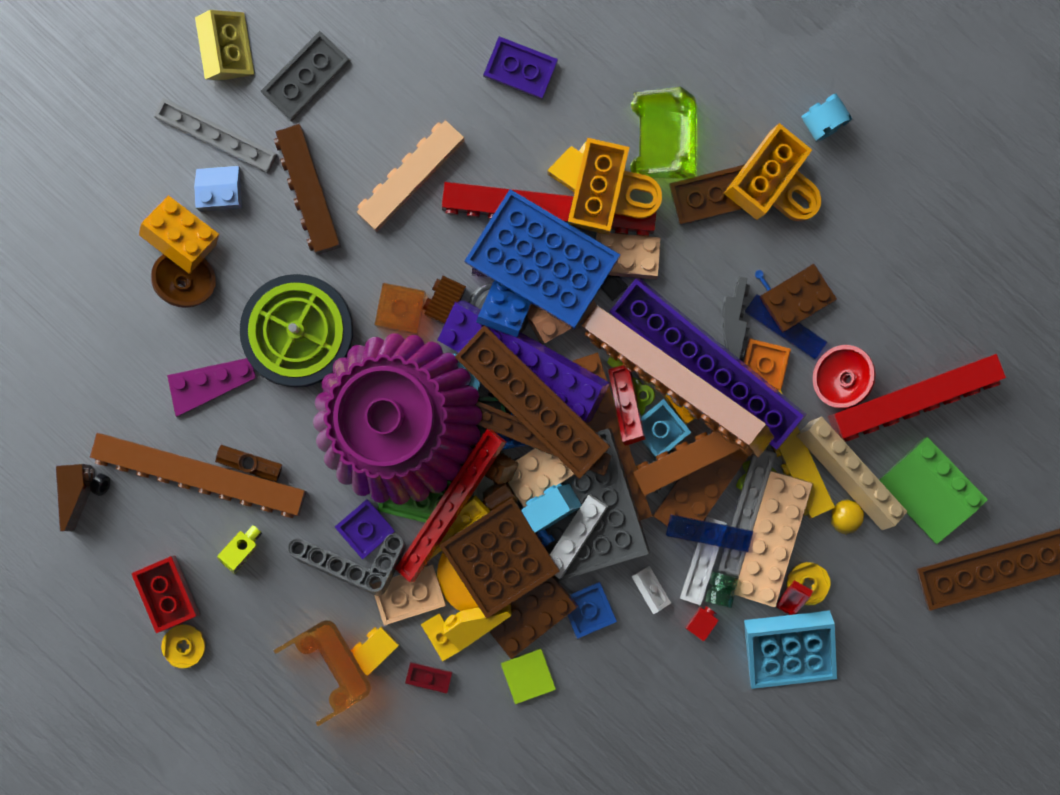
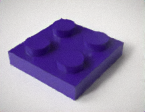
M368 499L335 526L336 530L362 560L383 543L388 535L395 532Z

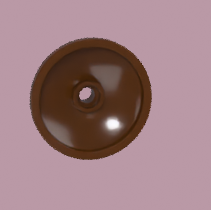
M163 254L155 261L151 271V283L154 291L162 300L176 307L190 308L203 304L212 295L216 284L214 270L205 258L189 274Z

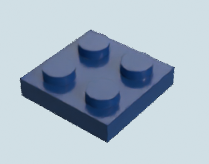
M600 582L570 594L578 607L567 616L577 639L617 622Z

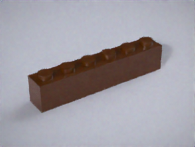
M300 123L275 131L277 138H274L277 151L281 150L284 157L280 159L284 171L288 170L290 178L287 179L290 190H295L297 198L293 200L297 211L301 210L303 215L300 222L303 230H308L310 236L307 239L310 251L314 250L316 255L341 248Z

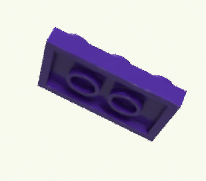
M499 36L483 77L542 100L558 59Z

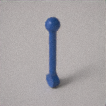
M757 270L755 277L761 280L767 291L771 290L763 277V272Z

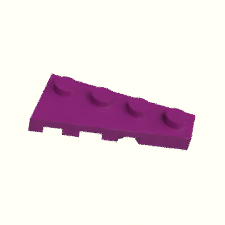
M244 358L167 375L175 416L179 417L210 400H214L229 391L255 380V369L248 359Z

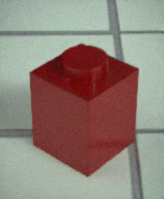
M707 606L705 609L699 607L685 628L702 641H705L719 621L715 618L717 613Z

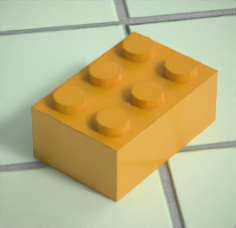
M168 195L141 223L139 236L190 274L216 247L219 233Z

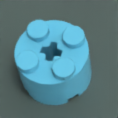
M837 93L828 97L822 105L820 102L813 105L807 113L801 116L816 142L829 137L837 132V129L842 125L844 127L853 120Z

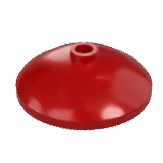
M840 345L828 350L820 357L813 371V386L817 396L827 405L839 409L851 408L860 404L873 389L876 378L874 363L866 352L852 345ZM851 377V382L846 383L847 378Z

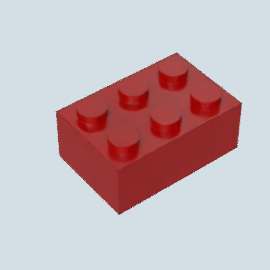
M170 556L131 573L156 633L200 616L176 556Z

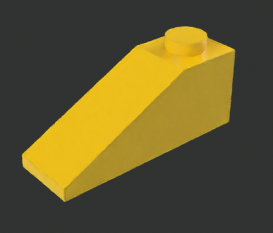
M511 604L487 619L479 607L463 610L456 615H451L444 622V635L459 651H462L511 616Z

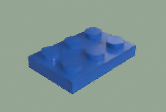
M493 281L476 323L518 337L531 303L496 281Z

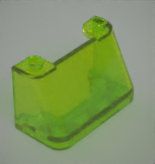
M681 86L633 92L631 108L640 117L639 156L634 157L630 163L631 172L651 178H694L696 175L697 104L695 97Z

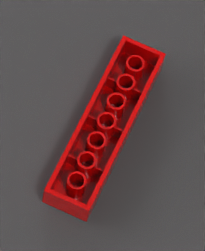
M994 354L828 416V419L835 432L844 442L858 438V433L862 431L865 435L880 430L878 425L883 424L884 427L899 423L900 417L906 420L918 416L921 409L924 412L939 408L940 402H943L944 405L961 400L959 395L963 394L965 398L980 393L981 387L987 390L1001 385L1000 380L1005 379L1006 376L998 355Z

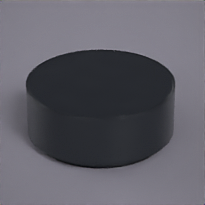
M102 473L96 475L90 486L91 492L98 496L105 494L110 487V478Z

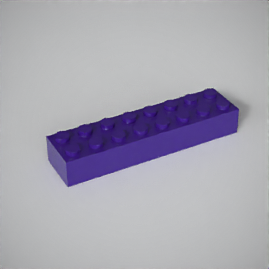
M465 300L455 302L437 340L459 353L484 326L476 323L481 309ZM488 327L586 423L592 421L610 382L519 332L518 337Z

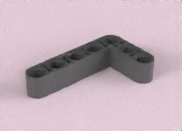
M398 534L388 535L371 569H368L300 538H295L288 544V552L295 560L376 596L386 592L396 571L395 568L401 561L406 549V544L401 536ZM393 541L400 542V546L396 550L390 549V544ZM298 545H303V552L295 554V548ZM323 554V560L319 563H314L315 555ZM384 560H390V567L385 570L381 569V563ZM341 562L343 564L342 569L338 572L333 571V565ZM354 572H362V577L359 580H352ZM374 580H381L380 588H371Z

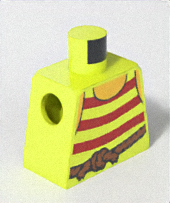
M252 526L246 534L242 531L238 532L218 554V561L233 574H236L256 551L257 544L255 542L262 535V532L255 526ZM241 543H245L247 545V547L244 550L238 549V546Z

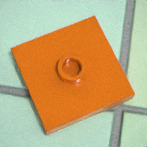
M749 338L743 362L775 389L781 390L791 349Z

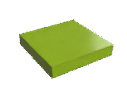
M541 648L501 663L515 704L556 690Z

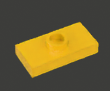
M440 613L423 622L421 626L441 660L444 661L458 653L459 650L444 635L445 621Z

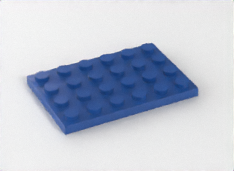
M510 189L464 262L575 329L619 260L620 254Z

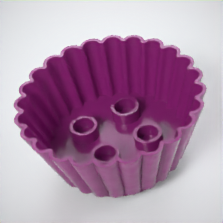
M393 333L388 335L385 340L380 337H372L368 339L365 347L355 345L349 350L347 358L343 357L335 361L333 373L326 375L322 380L324 392L320 393L315 399V406L319 412L313 419V425L320 432L317 436L316 444L321 451L326 452L324 462L328 468L337 470L336 476L340 483L344 485L352 484V489L357 495L366 496L370 494L375 502L384 503L391 499L393 503L402 505L408 502L410 498L414 501H423L429 496L430 492H443L447 487V480H454L462 465H464L472 453L473 449L471 446L479 442L480 431L476 425L482 420V412L475 405L478 402L479 393L476 388L469 385L471 382L470 373L464 368H458L459 363L454 354L443 353L441 346L436 342L432 341L424 344L423 339L417 335H411L404 339L400 334Z

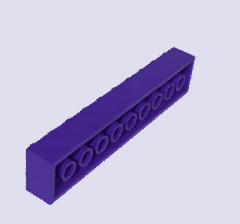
M636 278L610 310V313L627 327L763 421L774 436L769 444L776 450L781 447L807 415L641 278Z

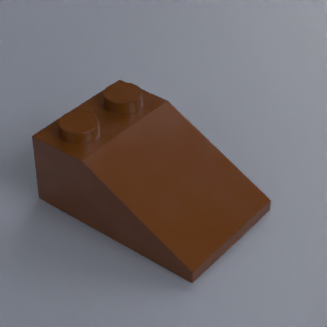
M91 465L56 466L60 531H75L91 492V483L95 477V470L92 469Z

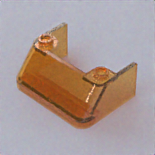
M322 621L273 650L277 654L292 644H295L297 649L303 654H310L319 650L340 687L333 690L329 696V703L334 711L315 721L317 726L366 698L371 691L368 679L332 621Z

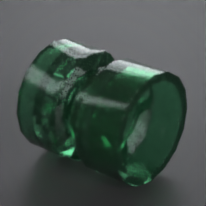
M712 572L709 581L712 587L707 590L705 601L732 608L735 597L732 592L737 589L739 579Z

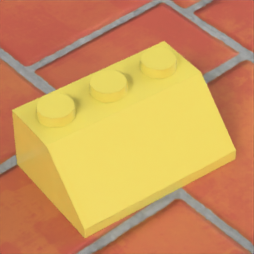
M209 10L195 17L205 80H227L254 75L243 12Z

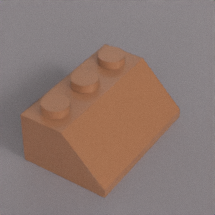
M594 300L578 325L584 322L597 305ZM531 303L526 318L541 344H545L572 329L569 325Z

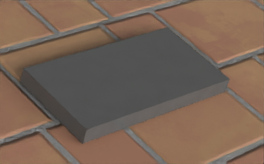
M319 31L261 90V93L288 119L293 121L350 62V59Z

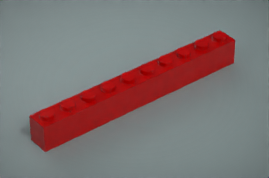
M444 182L442 210L446 211L448 215H458L461 212L467 213L468 217L479 218L480 215H487L488 219H491L510 189ZM511 189L568 223L574 196ZM657 211L652 216L644 219L614 214L611 230H615L617 234H628L629 231L637 232V236L649 237V234H653L655 231Z

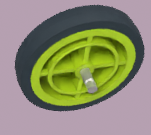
M284 275L268 281L250 297L240 320V341L249 363L264 378L286 387H307L322 382L326 375L332 374L333 364L336 360L343 357L347 358L353 341V320L345 300L330 284L309 275Z

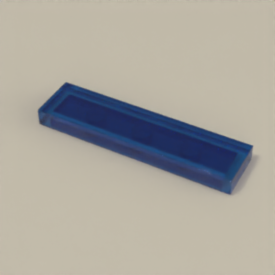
M756 294L744 313L816 360L827 344V341L800 323L782 333L759 298L760 296Z
M674 514L670 515L666 531L668 537L744 552L749 551L753 534L752 530Z

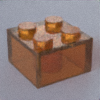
M383 283L374 325L377 328L418 335L426 292Z

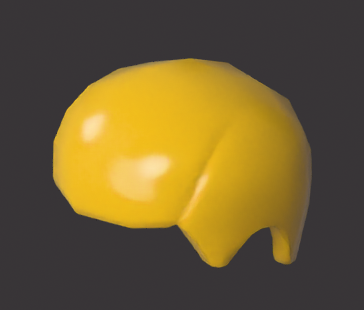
M849 499L842 500L832 509L831 524L837 532L845 535L852 534L861 527L864 513L857 502Z

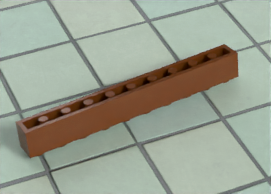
M96 433L89 457L96 459L95 464L108 466V463L116 465L115 469L124 472H128L129 469L136 470V475L149 478V475L158 476L157 481L169 484L170 480L178 482L177 486L190 490L191 486L199 488V493L211 495V492L220 494L219 498L231 501L233 497L240 499L239 504L252 507L253 503L261 505L260 510L273 513V509L282 511V516L293 518L294 515L300 516L307 492L306 490L101 433Z

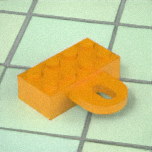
M779 123L770 130L724 194L756 220L765 215L772 205L793 221H806L810 219L820 209L821 195L816 185L801 174L798 169L809 156L812 149ZM793 192H797L808 201V209L803 208L793 200Z
M587 138L568 224L576 228L610 235L614 214L637 219L652 216L658 210L662 201L661 188L649 176L625 171L630 147ZM634 190L650 193L653 201L649 204L633 201L630 198V193Z

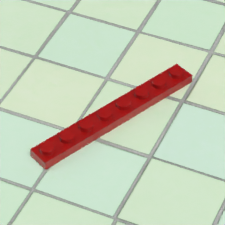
M492 429L485 431L395 568L407 581L415 582L506 444V441Z

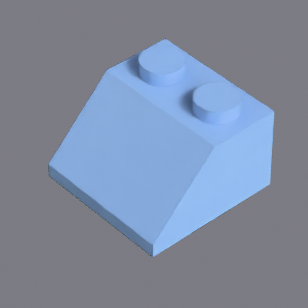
M239 166L196 169L194 190L197 210L204 212L242 209Z

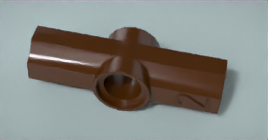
M222 444L217 451L215 460L216 463L275 482L278 481L283 464ZM248 457L254 460V466L251 469H246L244 466V461Z

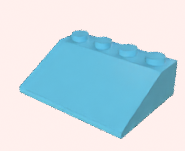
M830 610L744 620L751 689L837 679L835 623Z

